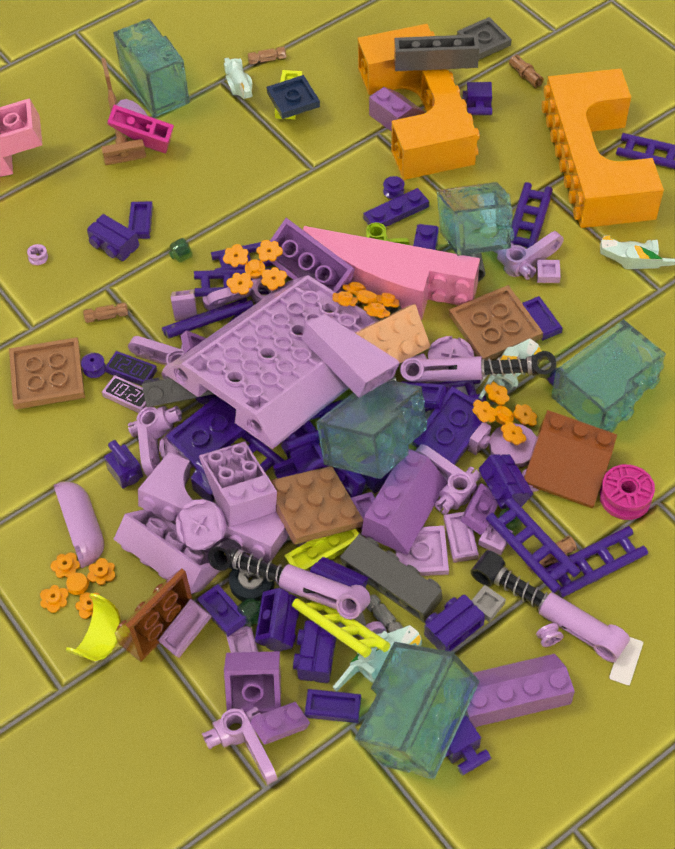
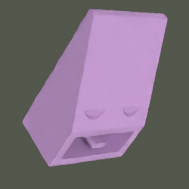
M246 442L199 455L216 503L222 509L229 527L276 512L277 491Z

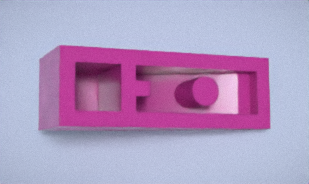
M113 105L107 122L109 126L133 140L143 139L145 147L165 154L168 150L174 128L172 124L117 105Z

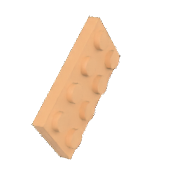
M415 304L409 305L391 314L389 317H385L355 332L360 337L397 359L400 363L430 348L428 337Z

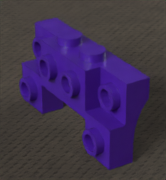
M301 426L294 434L300 436L306 434V431ZM319 439L287 451L283 449L288 459L273 465L276 478L328 467V460L319 446Z

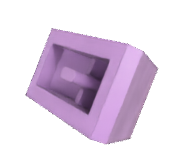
M194 289L172 292L171 303L175 321L197 315Z

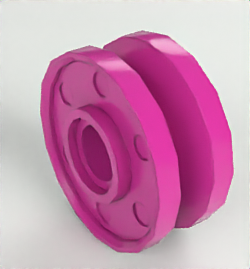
M618 465L606 472L599 492L600 502L611 516L623 520L637 519L648 512L655 493V484L651 476L642 468L634 465Z

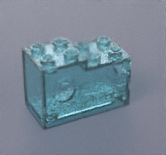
M150 18L113 32L120 69L153 117L190 103L184 60L169 39L161 35Z
M497 182L437 190L440 233L457 256L511 248V241L514 240L510 194Z
M623 319L556 370L551 397L578 421L613 432L622 420L627 421L633 415L635 402L642 397L643 393L649 388L653 389L659 383V376L664 368L663 362L666 353Z
M388 380L360 398L353 392L317 421L324 465L379 479L384 477L409 455L408 445L427 430L422 387Z
M394 642L371 687L377 695L359 728L355 740L385 767L408 773L411 771L416 775L435 779L480 681L453 652Z

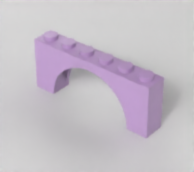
M168 452L139 487L138 506L146 511L158 514L169 521L176 522L182 507L193 501L185 489V485L190 478V460ZM277 512L232 527H229L226 522V531L222 540L226 538L233 539L241 545L242 550L246 553L253 554L258 559L262 557L264 561L270 562L282 547L289 534Z

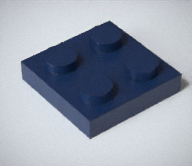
M304 75L266 87L267 94L282 119L320 107V100Z

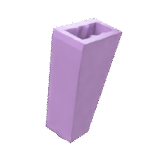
M326 314L316 319L311 318L305 324V330L301 339L359 398L394 377L400 363L397 359Z

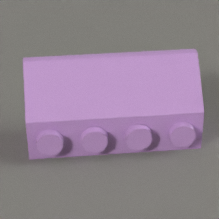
M139 510L124 515L114 540L125 551L131 552L140 558L141 563L156 570L160 577L167 580L181 568L184 569L187 574L191 594L203 590L220 572L214 569L208 561V553L212 548L208 550H194L183 544L177 535L176 523L174 521H169L158 514L146 510Z

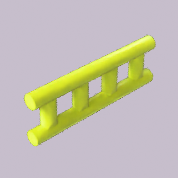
M298 598L292 603L293 608L365 658L370 655L371 648L377 647L383 652H387L390 648L389 642L355 619L342 617L336 609L312 600L310 603H304ZM323 610V611H325V612L328 613V614H327V615H322V614H320V613L317 612V611ZM341 622L345 627L340 628L335 623ZM360 635L364 639L358 640L353 636Z

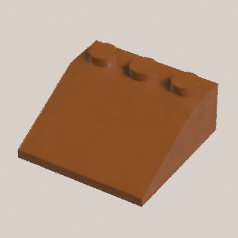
M547 410L540 425L524 478L528 485L533 486V488L593 508L614 449L617 434Z
M181 568L164 583L159 584L154 589L153 594L136 607L135 613L128 620L122 621L116 629L115 636L118 644L140 662L160 643L158 641L188 601L190 599L193 600L184 569Z

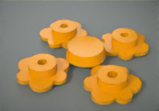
M262 241L261 246L256 249L260 260L254 259L249 262L247 258L248 250L243 249L241 245L235 244L232 248L225 250V255L223 256L224 263L231 264L232 267H237L239 264L245 265L246 272L241 275L234 273L233 278L227 280L226 283L231 288V293L246 295L249 292V288L253 287L251 278L257 279L261 276L263 278L261 280L262 285L267 286L271 291L276 290L278 286L283 287L285 285L286 272L279 271L277 267L265 270L263 263L268 260L274 262L277 257L282 255L283 250L281 247H278V242Z
M359 282L345 284L342 288L347 292L341 291L332 295V300L342 306H356L357 301L368 305L363 308L366 314L379 318L390 316V312L385 307H399V300L395 299L394 295L390 293L376 295L366 290V287Z
M495 382L487 384L484 389L488 393V398L500 406L493 408L490 407L487 401L475 400L473 402V413L484 423L496 420L501 424L503 438L514 445L524 443L526 436L522 433V428L515 426L512 421L515 417L521 424H528L534 427L537 424L536 413L532 412L531 407L526 404L522 406L517 404L512 413L510 409L502 406L510 399L507 395V389L504 386H498Z
M75 553L59 554L57 560L53 561L50 567L53 572H56L58 578H63L64 576L67 578V589H59L57 585H53L50 589L42 590L40 593L42 599L40 605L42 608H47L50 613H56L60 607L67 605L66 598L69 593L80 595V601L76 603L75 607L79 610V616L82 619H88L93 615V602L89 597L90 593L85 592L89 587V581L92 583L97 582L100 586L104 585L106 581H113L115 579V572L113 571L115 565L108 563L105 558H100L95 564L89 565L88 569L90 572L86 577L82 573H76V569L80 568V563L77 561Z

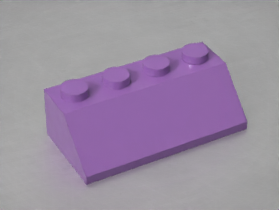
M285 218L270 242H278V247L282 248L283 253L277 257L276 261L271 263L280 270L285 271L293 280L309 275L336 293L341 291L347 292L342 287L352 282L355 268L288 218Z
M409 448L404 449L364 516L361 535L370 537L376 542L408 555L432 512L435 502L440 497L439 492L447 485L446 479L428 456Z
M555 654L452 678L463 716L467 715L474 727L570 705L575 693L566 666Z

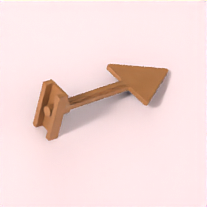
M101 58L108 88L109 106L112 111L113 105L117 104V99L112 91L106 59ZM116 129V144L101 147L105 165L146 158L143 139L128 141L125 135Z

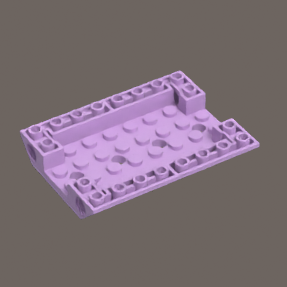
M307 275L285 283L283 287L272 292L163 368L162 372L197 397L208 390L236 409L235 423L271 449H274L349 389L301 339L302 335L296 334H303L307 321L311 318L316 319L323 314H326L354 333L379 320L374 316L366 314V311L358 306H342L338 302H334L332 295L336 292ZM237 379L240 380L239 382H232V381H230V380H237Z

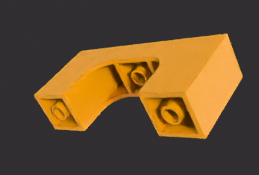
M428 24L358 38V70L368 94L372 95L383 87L391 90L407 89L415 92L420 97L426 113L392 121L391 152L403 180L475 165L476 156L478 155L477 141L480 139L479 130L474 128L472 115L467 112L466 102L460 97L459 86L454 84L452 71L448 69L395 71L394 38L435 36L434 32L430 31Z
M622 69L548 76L547 85L544 86L545 101H542V112L546 113L547 128L551 129V142L555 143V156L560 159L559 168L560 172L564 173V186L569 189V203L574 206V219L578 220L580 228L656 220L664 189L653 158L630 161L606 159L597 151L591 133L594 131L620 129L626 126L631 95Z

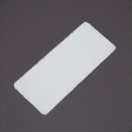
M630 637L629 643L613 664L609 677L611 680L630 685L643 646L642 641Z

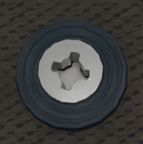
M232 569L229 574V586L232 594L244 603L261 602L262 593L274 589V580L269 582L266 577L259 578L255 573L250 575L247 570Z

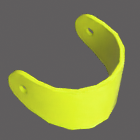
M90 593L89 597L93 602V615L89 629L83 641L76 649L66 647V651L86 659L98 661L106 658L118 643L115 632L121 623L118 609L111 601L100 595Z

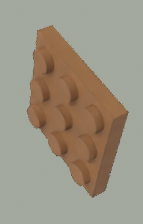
M509 285L449 309L450 318L471 345L475 354L482 356L484 361H488L489 358L493 360L502 356L507 347H513L528 339L538 341L543 338L542 330Z
M78 337L9 348L12 397L15 410L85 398Z
M332 466L270 480L277 491L276 512L294 545L360 528L363 525V518Z

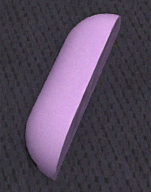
M59 482L54 484V489L81 568L94 563L101 556L104 549V538L91 500L85 489L73 482Z

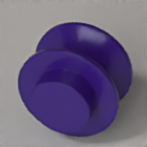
M391 176L384 180L383 193L387 198L394 199L404 194L405 183L403 179Z
M89 353L81 360L83 372L87 377L97 378L104 374L106 365L101 354Z

